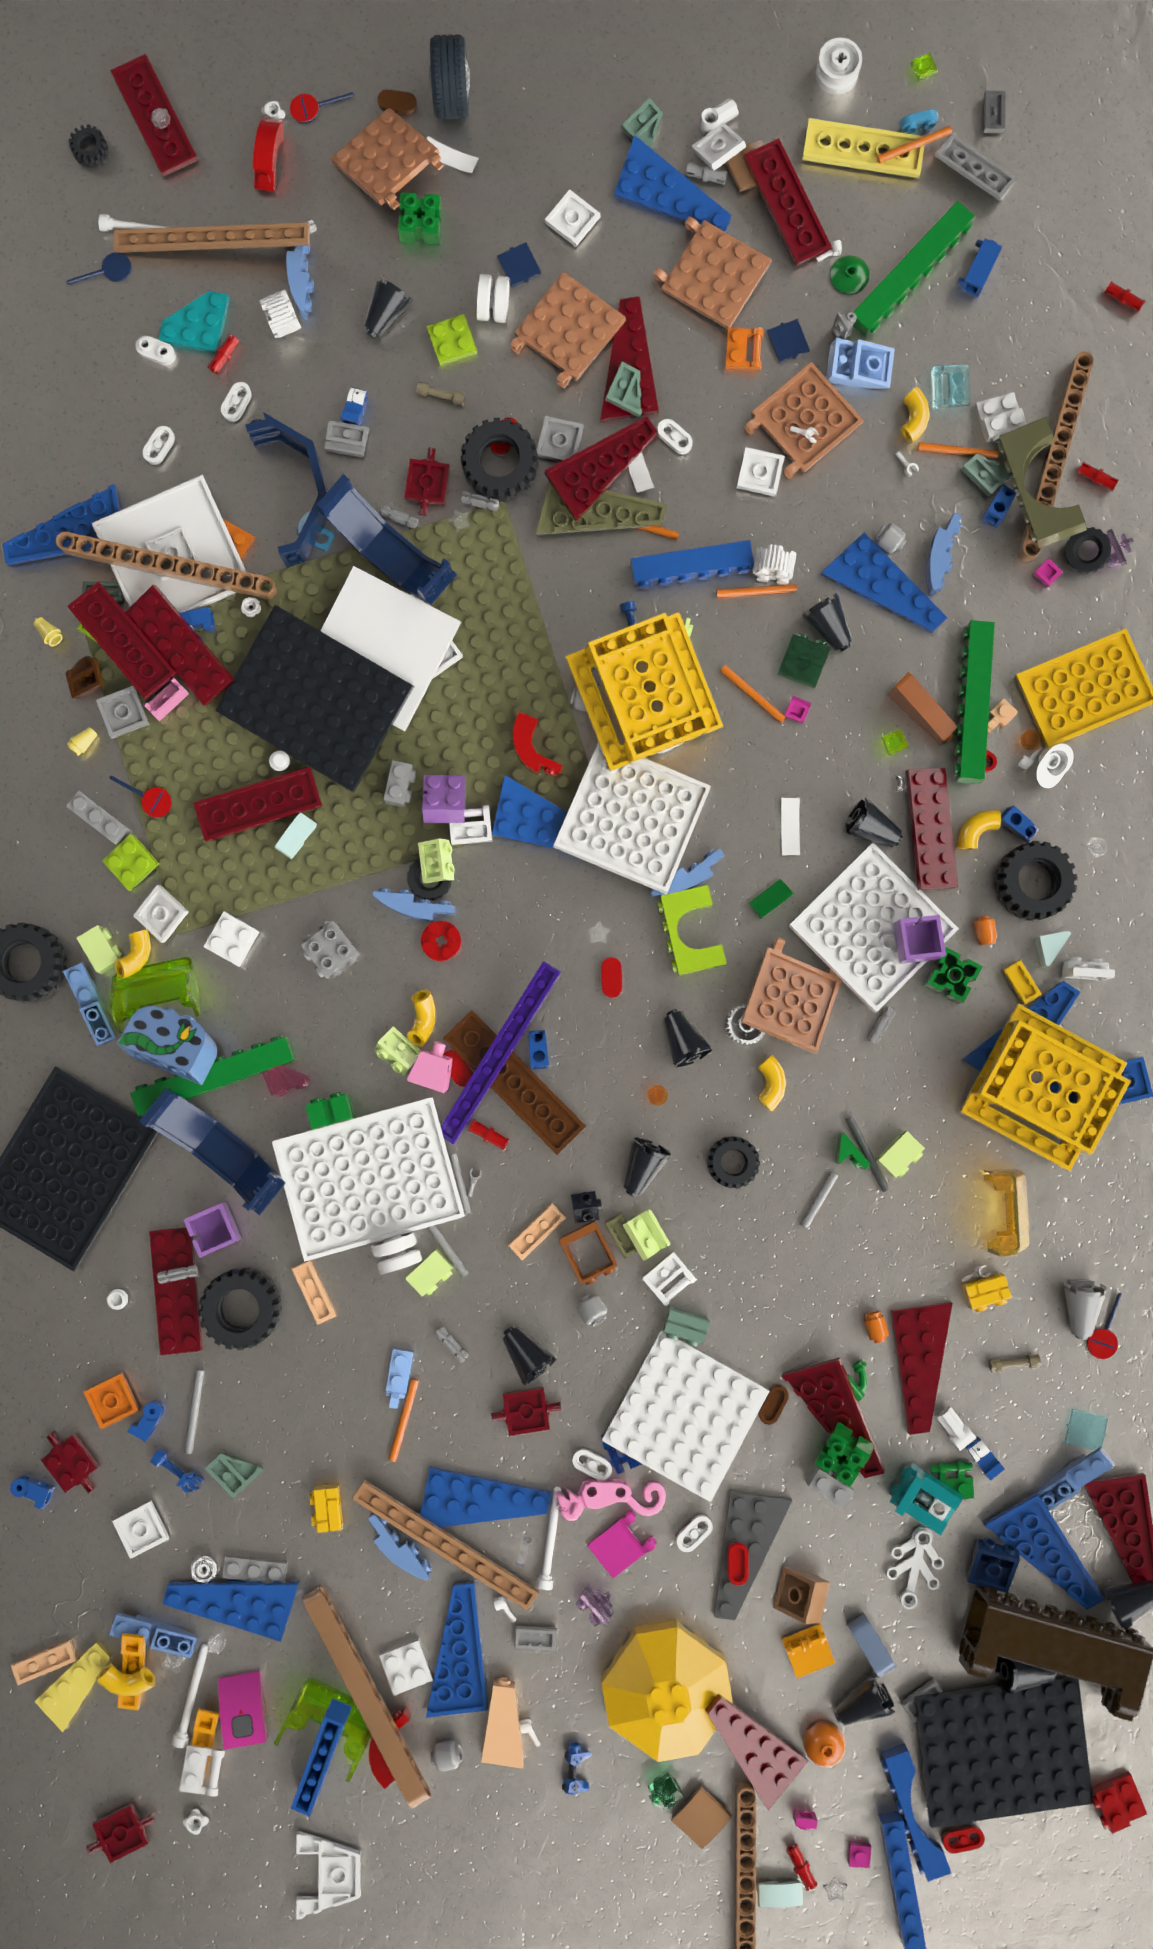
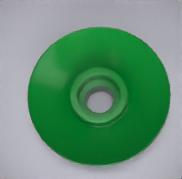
M856 256L839 258L833 264L830 271L832 285L837 291L846 295H854L861 292L867 286L870 278L867 264ZM848 270L854 271V274H849Z

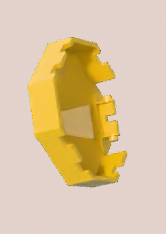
M677 1620L634 1627L626 1643L621 1646L608 1669H605L601 1675L608 1726L657 1762L699 1755L716 1730L705 1709L718 1693L733 1704L724 1654L709 1646L705 1640L694 1632L691 1633Z

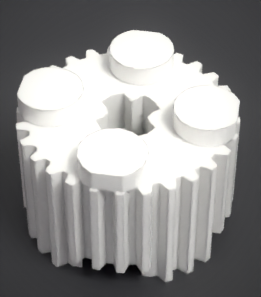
M286 290L276 292L259 300L275 338H280L301 329Z
M770 544L768 548L762 550L761 547H757L753 566V574L757 576L756 580L764 583L772 580L778 584L787 585L793 577L796 552H785L780 545Z
M747 1004L738 1005L733 1008L727 1015L728 1018L725 1019L727 1021L725 1029L728 1030L726 1032L728 1037L735 1041V1043L739 1042L740 1045L754 1044L756 1041H760L759 1038H763L762 1035L765 1034V1032L753 1027H747V1030L742 1027L741 1019Z

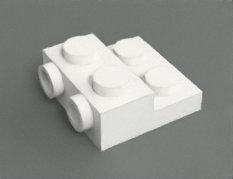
M1014 392L980 401L974 405L986 443L991 441L998 443L1000 442L999 435L1027 424L1023 410L1019 408Z
M1069 957L1068 961L1062 962V978L1101 981L1115 978V970L1109 969V963H1102V959L1091 958L1089 962H1085L1080 957Z

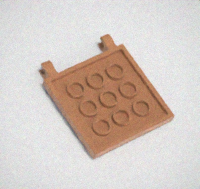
M391 108L381 113L331 157L332 163L380 206L386 202L393 210L400 205L395 200L397 198L395 193L428 164H431L437 171L444 167V164L440 161L442 158L438 148Z
M689 216L685 222V229L694 233V237L670 275L668 276L662 269L657 267L653 273V279L663 284V292L729 330L770 266L772 259L704 220L700 225L694 218Z
M563 271L514 332L516 338L510 343L511 351L519 354L525 344L563 371L556 380L558 381L557 385L564 389L571 379L578 381L624 324L626 317Z
M810 362L752 411L751 416L753 419L745 425L746 428L744 430L748 435H751L761 426L793 462L783 473L789 480L799 469L804 474L863 424L864 420L818 368ZM791 426L806 430L810 427L815 428L820 435L813 434L811 437L817 442L810 443L806 436L790 431Z
M778 937L777 940H774L772 948L768 947L765 950L741 1022L816 1054L819 1050L841 979L836 977L837 975L829 967L824 972L781 953L786 940Z

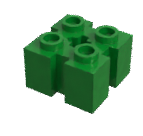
M401 192V216L399 215L398 225L400 242L416 243V238L423 239L424 244H440L441 195L424 194V198H417V193Z
M946 947V956L935 960L934 964L938 965V968L930 970L923 985L936 992L944 990L946 991L945 997L958 1004L964 1003L972 989L967 986L968 983L976 981L983 966L970 959L959 960L961 955ZM954 972L956 979L951 980L949 973Z
M342 1092L331 1094L328 1100L322 1097L312 1099L310 1104L305 1105L311 1130L356 1118L351 1096Z
M838 1422L831 1432L828 1441L824 1443L819 1451L814 1465L827 1473L833 1470L837 1473L836 1479L851 1487L859 1475L860 1469L864 1467L870 1458L874 1444L862 1436H859L858 1439L851 1436L852 1430Z

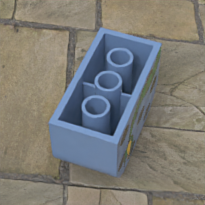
M146 1006L136 1011L126 1026L118 1045L133 1059L202 1085L217 1056L216 1043L202 1026L195 1022L196 1020L189 1015L182 1017L170 1008L164 1010L156 1006Z

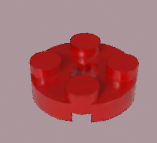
M436 921L430 923L424 929L421 935V946L426 955L432 960L444 962L456 956L460 951L462 939L458 929L453 924L447 921ZM442 935L447 943L439 947L436 938H440Z

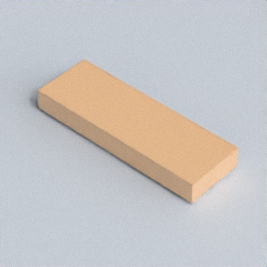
M551 1203L508 1247L523 1260L566 1219V1216Z
M309 1260L291 1268L316 1324L318 1325L335 1317L336 1312L312 1261Z
M70 1639L14 1662L10 1667L17 1685H20L77 1661L78 1657Z

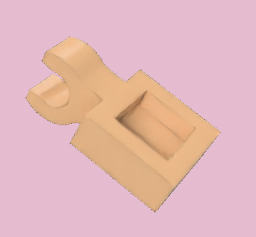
M1004 698L989 713L992 719L988 722V733L998 724L1003 728L1018 713Z

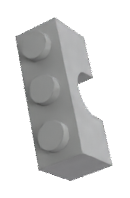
M79 790L66 805V807L117 846L132 832L131 829Z

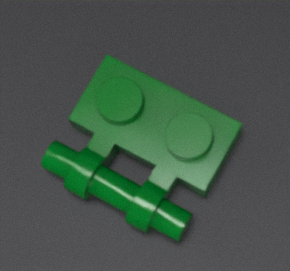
M956 1461L954 1464L938 1462V1465H930V1472L938 1473L937 1479L962 1494L963 1499L975 1498L973 1477L965 1476L964 1474L965 1471L973 1470L971 1462ZM946 1472H956L957 1477H946Z

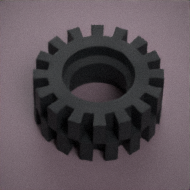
M87 124V128H85L84 125H80L81 130H78L77 127L74 129L76 134L71 132L70 136L72 139L69 138V147L80 164L83 163L87 167L89 163L90 167H94L93 163L96 162L98 166L100 165V159L103 162L105 160L103 155H108L107 142L97 127L93 126L91 128ZM92 140L96 142L95 147L90 151H83L81 148L86 141Z

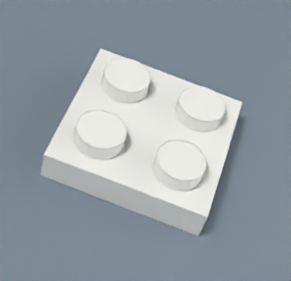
M723 122L691 147L701 160L712 170H715L734 155H737L746 145L744 140Z
M569 189L546 217L545 224L576 247L599 220L600 213Z
M746 447L737 488L775 497L785 456Z
M156 885L133 916L161 943H165L189 911L161 885Z
M223 911L204 947L240 967L260 931Z
M152 1500L112 1521L130 1559L170 1538Z
M419 1638L380 1653L379 1657L393 1695L433 1681V1675Z

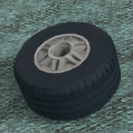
M448 34V36L434 35L430 38L429 82L430 89H432L434 116L439 120H449L451 118L465 119L469 116L470 70L466 56L465 37L460 34Z

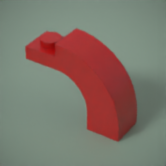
M263 118L258 125L253 152L254 189L276 190V159L279 145L283 142L284 120Z
M519 712L513 728V743L519 760L529 771L536 775L539 774L542 768L544 769L543 772L554 777L555 774L560 776L563 765L541 756L533 747L532 738L538 725V719Z
M406 1707L402 1711L397 1710L392 1715L398 1730L410 1720L411 1712ZM372 1737L369 1745V1764L376 1780L386 1789L395 1779Z

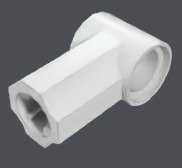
M727 99L716 107L706 108L702 112L699 125L702 134L707 135L723 122L726 123L738 116L737 106L733 99Z
M950 1406L941 1410L936 1416L948 1432V1437L959 1451L976 1439L972 1431L965 1423H962Z

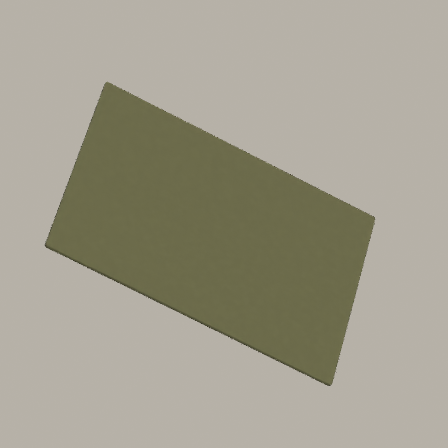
M499 502V507L496 511L489 510V507L487 509L479 508L400 533L431 559L441 564L443 558L450 563L451 569L458 574L430 606L461 622L452 641L462 653L463 658L431 680L406 731L392 725L355 792H351L311 768L323 806L302 813L314 821L317 826L292 859L277 850L275 846L298 814L205 842L193 803L309 766L287 754L290 758L289 767L284 771L274 770L269 763L270 756L274 752L282 750L215 711L229 685L207 706H203L182 679L176 675L174 678L189 695L160 721L153 716L144 704L146 702L149 703L171 680L146 700L138 692L150 725L116 738L131 786L143 793L151 788L159 787L165 789L172 798V807L167 815L155 818L144 812L141 802L142 796L133 792L151 853L160 863L156 870L161 886L189 911L175 929L177 934H183L218 922L223 911L234 917L241 916L413 862L420 858L418 847L420 842L446 839L449 840L452 849L467 845L451 844L449 823H424L422 812L424 775H465V809L483 808L484 805H489L491 832H493L505 775L564 811H569L589 762L505 502ZM352 547L263 575L271 578L276 585L277 593L273 598L263 599L241 593L230 595L203 607H209L213 611L216 631L207 632L204 628L194 629V631L234 678L274 605L321 631L353 566L409 595L410 593L402 590ZM265 584V585H263V586H262V591H263V592L269 591L270 588H271V585H270V584ZM251 597L259 600V605L261 606L259 614H255L254 617H248L241 611L242 602L246 598ZM86 636L91 656L97 658L103 681L101 689L104 697L133 686L101 646ZM519 712L538 719V725L532 738L533 747L541 756L563 765L560 776L556 774L554 777L544 773L542 768L539 774L536 775L529 771L519 760L513 743V728ZM392 760L412 764L414 771H416L415 782L411 783L410 791H412L410 803L407 802L406 808L389 805L384 801ZM484 816L465 817V822L484 821Z

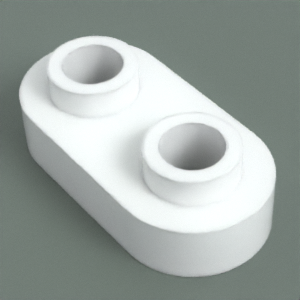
M142 336L136 341V350L143 358L161 365H170L174 362L176 354L170 344L150 336ZM148 343V346L144 348L143 345ZM166 350L167 353L162 355L161 352Z
M235 383L221 406V413L227 421L234 422L239 420L250 402L252 392L246 383ZM245 393L244 397H239V394ZM231 410H236L234 414H229Z
M664 419L659 423L657 429L659 438L676 453L686 454L691 450L692 437L671 419ZM668 429L671 433L665 434L664 430ZM684 442L685 446L680 447L679 443Z
M160 426L156 428L143 448V456L149 464L157 465L161 463L174 444L175 435L169 427ZM164 436H168L166 441H162ZM153 453H158L156 457H151Z
M580 1448L573 1454V1465L576 1469L598 1480H605L611 1475V1463L606 1458L585 1448ZM584 1455L587 1457V1460L581 1462L579 1457ZM599 1465H604L605 1470L599 1471L597 1467Z
M699 1514L677 1534L676 1542L680 1550L684 1552L693 1551L711 1533L712 1523L710 1518ZM704 1522L705 1526L703 1528H699L698 1523ZM686 1536L690 1537V1541L687 1543L683 1542V1538Z

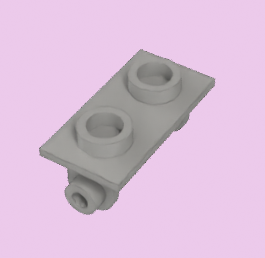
M837 312L831 329L834 339L840 338L845 340L846 337L850 336L853 323H855L857 318L855 313L847 312L841 315L840 312Z

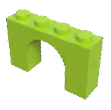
M708 885L661 895L660 901H657L659 913H663L665 919L662 921L664 933L668 932L667 949L669 953L672 952L674 960H671L672 970L677 972L678 976L727 964L722 944L703 949H693L686 946L680 940L677 932L679 919L684 914L713 905Z

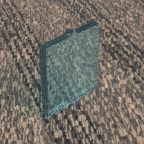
M1072 1409L1069 1424L1066 1425L1068 1430L1065 1443L1096 1450L1099 1447L1102 1448L1104 1437L1107 1436L1105 1431L1108 1418Z

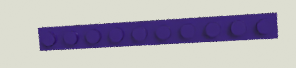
M543 961L441 1125L444 1139L453 1145L457 1142L562 973L546 961Z

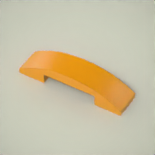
M123 1633L121 1654H123L122 1673L133 1674L145 1667L146 1646L144 1636ZM142 1693L136 1696L118 1695V1708L139 1710Z
M201 1708L198 1709L191 1745L213 1748L219 1713ZM210 1756L207 1757L205 1775L209 1764Z

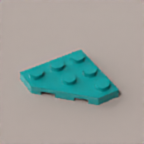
M208 291L162 320L158 340L172 346L216 354L217 348L220 347L229 306V294Z

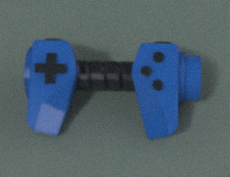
M577 1742L568 1743L567 1751L564 1753L565 1761L569 1763L568 1778L563 1781L562 1790L567 1794H577L578 1792L589 1790L588 1781L576 1778L577 1766L585 1759L590 1758L592 1753L587 1749L581 1750V1744Z

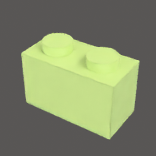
M98 925L78 936L77 940L96 972L103 974L115 967V960L121 958L122 952L117 945L114 946L111 942L112 935L109 930Z
M902 1131L875 1160L892 1177H902L909 1170L907 1166L912 1161L915 1163L922 1157V1151L925 1148L908 1131Z
M436 1249L405 1279L421 1296H424L426 1293L429 1296L438 1288L435 1284L439 1280L445 1281L453 1274L451 1269L454 1266Z

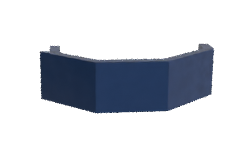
M263 412L264 420L256 419L249 424H245L254 447L274 442H283L309 458L318 490L317 499L298 539L293 543L278 547L286 567L307 561L327 521L319 512L316 504L328 492V488L313 441Z
M344 474L316 504L319 512L359 554L402 590L432 605L458 575L451 569V565L446 559L443 558L442 564L431 559L392 528L356 491L350 479Z
M165 1088L139 1121L145 1127L153 1128L192 1153L236 1190L245 1201L242 1206L246 1210L254 1211L259 1216L286 1183L270 1164L246 1142L216 1118L171 1089Z

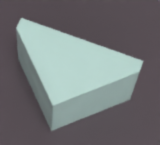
M1069 931L1035 938L1041 967L1046 968L1051 965L1071 935Z

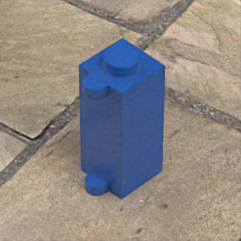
M984 239V241H976L975 245L980 249L965 279L959 278L957 284L961 286V290L976 297L981 293L1002 249V246L993 240Z

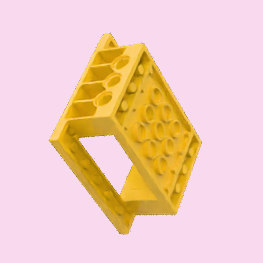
M665 612L588 642L585 649L565 657L610 771L724 727L679 612L667 616ZM638 662L646 663L647 671L645 673L637 671L636 664ZM597 667L624 736L625 742L622 745L618 741L591 669ZM647 681H651L655 685V690L651 693L644 690V683ZM653 701H660L663 708L660 712L652 710L651 704Z
M1016 1004L959 1112L1063 1169L1071 1171L1080 1153L1093 1154L1131 1081L1121 1076L1127 1062L1030 1009ZM1034 1071L1041 1074V1080L1038 1083H1034L1031 1080V1074ZM1053 1081H1056L1060 1086L1059 1091L1055 1094L1049 1088ZM1072 1091L1078 1095V1100L1074 1104L1068 1100V1095ZM988 1104L1002 1106L1060 1138V1143L1058 1144L988 1106Z

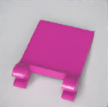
M629 1510L615 1524L587 1544L588 1548L612 1578H615L631 1564L656 1547L657 1542L652 1536L642 1544L628 1527V1525L636 1520V1515L632 1510Z

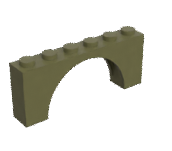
M1047 417L999 435L1001 443L998 444L1001 456H1006L1007 461H1004L1007 473L1012 472L1013 478L1010 481L1013 490L1018 489L1019 496L1016 497L1020 508H1025L1026 513L1023 514L1026 525H1031L1032 531H1029L1032 542H1037L1038 547L1042 548L1086 531V522L1079 504L1064 508L1046 506L1036 501L1025 487V474L1030 462L1042 449L1054 443L1053 433Z

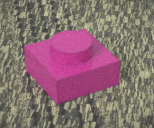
M1048 558L1033 575L1048 588L1063 571Z
M792 696L785 716L803 723L811 703Z
M794 1809L793 1819L795 1826L802 1830L817 1829L818 1820L815 1812Z
M849 1842V1867L870 1868L871 1844Z

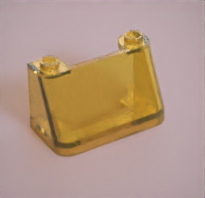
M1017 1169L983 1170L984 1181L991 1182L994 1185V1190L1005 1193L1007 1231H997V1237L993 1241L987 1242L988 1252L999 1257L1016 1255L1026 1250L1030 1244L1026 1175Z

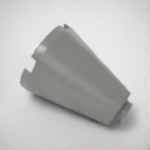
M1071 1280V1284H1068L1067 1281L1064 1284L1071 1333L1077 1339L1086 1340L1093 1335L1107 1293V1287L1101 1283L1100 1287L1095 1286V1282L1090 1280Z

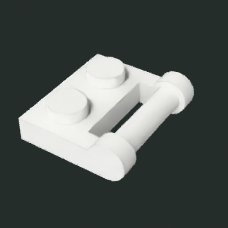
M484 805L483 808L465 809V817L484 816V821L449 823L452 845L492 841L489 805Z
M671 1252L642 1277L665 1306L670 1303L669 1300L688 1284H693L697 1280L674 1252ZM683 1272L685 1277L663 1294L661 1289Z
M188 1745L179 1791L217 1796L221 1759L224 1757L225 1750ZM212 1756L213 1761L209 1785L203 1786L207 1757Z

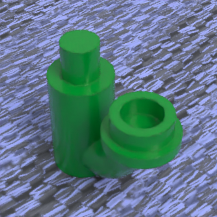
M862 1359L855 1362L852 1366L855 1373L859 1372V1385L856 1384L850 1375H847L858 1402L865 1396L867 1389L865 1369L867 1363Z

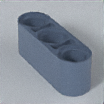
M865 1613L847 1624L879 1678L897 1667Z

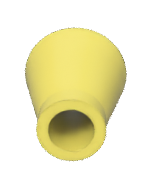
M39 617L34 621V626L46 645L53 647L61 642L63 636L58 628L47 622L43 617Z
M88 727L86 730L70 738L67 746L73 753L79 756L81 753H85L98 735L92 728Z

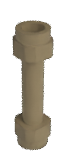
M418 382L416 394L423 397L431 395L449 400L456 406L464 405L465 394L459 391L451 393L429 387V383Z
M1038 1354L1027 1355V1358L1001 1361L998 1358L989 1360L991 1373L1002 1372V1369L1041 1367V1360Z

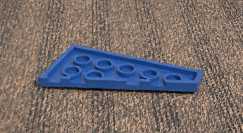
M634 135L614 191V196L686 222L689 216L694 218L700 225L705 220L726 232L732 215Z
M116 485L108 486V489L95 493L92 495V498L71 506L53 516V519L36 525V528L31 531L23 532L3 543L5 563L9 566L67 555L56 544V537L61 532H70L98 539L92 523L120 511ZM72 540L65 541L64 547L70 546ZM91 544L84 547V552L91 549Z
M505 775L492 835L554 848V843L568 812Z
M1037 1492L983 1522L984 1526L998 1535L1003 1542L1014 1545L1019 1550V1555L1048 1576L1052 1582L1059 1585L1086 1610L1105 1600L1103 1594Z

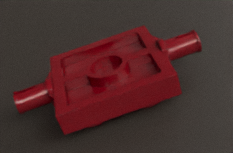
M428 447L426 459H410L404 499L420 503L418 512L420 516H422V511L423 516L427 515V506L430 504L444 505L450 464L439 463L434 460L436 449L432 448L431 450V447Z
M544 1387L503 1393V1411L491 1413L492 1422L505 1420L509 1436L550 1430L549 1414L554 1411H562L561 1402L548 1404L545 1398Z
M54 1432L49 1434L46 1438L53 1448L49 1454L41 1459V1462L65 1493L80 1484L87 1493H90L95 1487L88 1478L100 1465L76 1433L61 1442Z
M130 1803L94 1821L92 1826L96 1832L97 1841L86 1845L88 1853L91 1854L101 1849L106 1854L109 1863H112L148 1845L150 1840L145 1831V1826L155 1822L154 1814L150 1813L141 1818L137 1814L133 1803Z

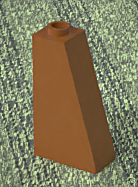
M908 672L893 687L888 696L939 745L943 741L948 743L954 737L955 733L953 731L958 726L915 677Z

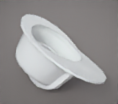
M1057 744L1042 751L1036 770V778L1039 785L1043 788L1054 787L1068 771L1073 762V751L1068 745Z

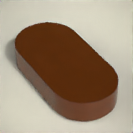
M385 89L378 94V105L382 111L391 108L397 114L410 115L417 109L416 97L410 92Z
M775 1384L769 1388V1393L758 1412V1416L764 1424H774L788 1401L789 1393L783 1385Z

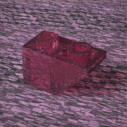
M284 1065L262 1073L270 1095H277L278 1098L289 1094V1089L296 1087L299 1090L308 1086L307 1082L312 1080L311 1076Z

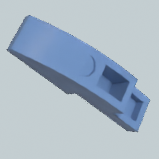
M295 246V252L287 251V277L296 307L301 317L307 320L308 312H311L312 302L309 300L310 293H313L314 282L310 279L308 261H306V254H310V246Z
M957 513L952 515L946 529L940 527L937 529L930 545L926 566L928 593L931 596L936 591H941L945 582L942 578L945 573H949L953 562H950L953 555L949 553L954 543L951 539L953 534H958L962 526L959 523L962 516Z
M720 848L717 851L712 849L703 856L705 858L700 864L695 862L688 868L689 873L683 867L679 870L677 869L667 894L692 889L709 879L714 874L710 867L723 858L724 853ZM652 889L653 891L650 893L652 897H660L661 895H665L664 893Z
M378 888V892L373 891V896L382 904L414 919L434 922V914L455 915V906L451 905L450 901H439L438 904H432L430 900L418 899V902H415V895L411 894L410 890H399L398 893L390 892L391 889Z
M81 962L63 970L96 1045L98 1046L115 1039L116 1034L106 1006L94 979H91L84 963Z
M1099 1447L1087 1456L1083 1454L1069 1463L1036 1492L1050 1511L1079 1493L1082 1486L1113 1468L1114 1462Z
M372 1512L368 1520L378 1533L373 1542L380 1551L399 1568L427 1581L431 1576L430 1570L432 1568L426 1559L422 1560L418 1554L420 1551L414 1542H410L408 1538L400 1543L401 1538L397 1531L391 1530L387 1521Z
M116 1612L109 1632L110 1636L122 1638L123 1633L142 1635L145 1637V1644L150 1645V1649L191 1658L197 1641V1636L190 1632L139 1614L135 1617Z

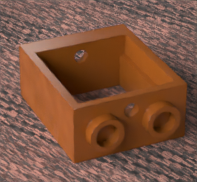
M592 1221L559 1238V1242L580 1284H592L597 1281V1276L603 1273L607 1276L616 1271L615 1267L618 1264L596 1221ZM595 1231L610 1262L583 1275L568 1244Z

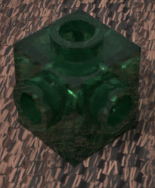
M669 1772L655 1778L652 1784L647 1786L651 1793L649 1798L655 1807H660L663 1811L674 1808L677 1802L685 1797L676 1778Z

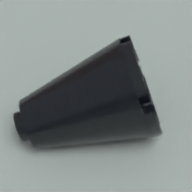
M381 277L376 282L363 325L366 328L365 332L373 338L376 336L381 337L413 302L410 296L407 300L404 296L405 292L391 282L385 280L383 283Z
M835 593L833 594L834 599L831 600L829 597L809 609L810 614L806 615L804 612L802 616L835 651L840 650L843 652L851 646L850 642L853 639L839 596Z
M865 798V801L861 799L854 806L849 814L851 818L850 823L846 822L844 825V832L846 834L890 848L898 846L903 838L901 829L868 798Z
M674 1009L666 1013L667 1017L664 1018L673 1064L676 1068L691 1065L694 1063V1060L698 1058L701 1060L712 1052L711 1046L683 1011Z
M635 1137L631 1143L624 1181L626 1193L634 1197L644 1193L671 1155L663 1146L659 1145L657 1147L652 1144L653 1141L641 1137Z
M511 1326L504 1331L503 1342L524 1386L546 1371L545 1369L548 1364L551 1367L557 1361L553 1354L519 1326L516 1328Z
M1153 1580L1111 1586L1104 1589L1107 1601L1111 1602V1610L1120 1626L1124 1629L1131 1627L1153 1610Z
M998 1656L995 1666V1673L1000 1675V1680H997L998 1685L1004 1693L1010 1694L1052 1682L1057 1676L1056 1672Z
M872 1673L835 1706L836 1711L834 1715L839 1724L850 1726L895 1713V1710L891 1709L894 1707L893 1700L886 1686L878 1683L877 1680L880 1678L877 1674Z

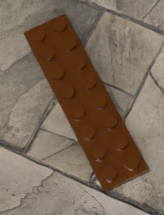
M471 1010L443 1039L475 1071L497 1035ZM512 1052L491 1085V1088L558 1155L586 1125Z

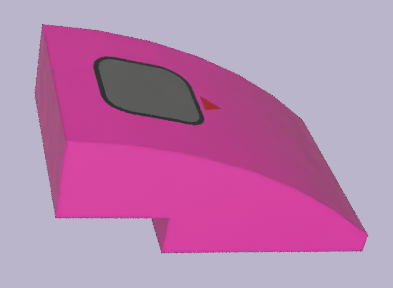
M260 1670L220 1677L218 1679L224 1750L265 1743L269 1735Z

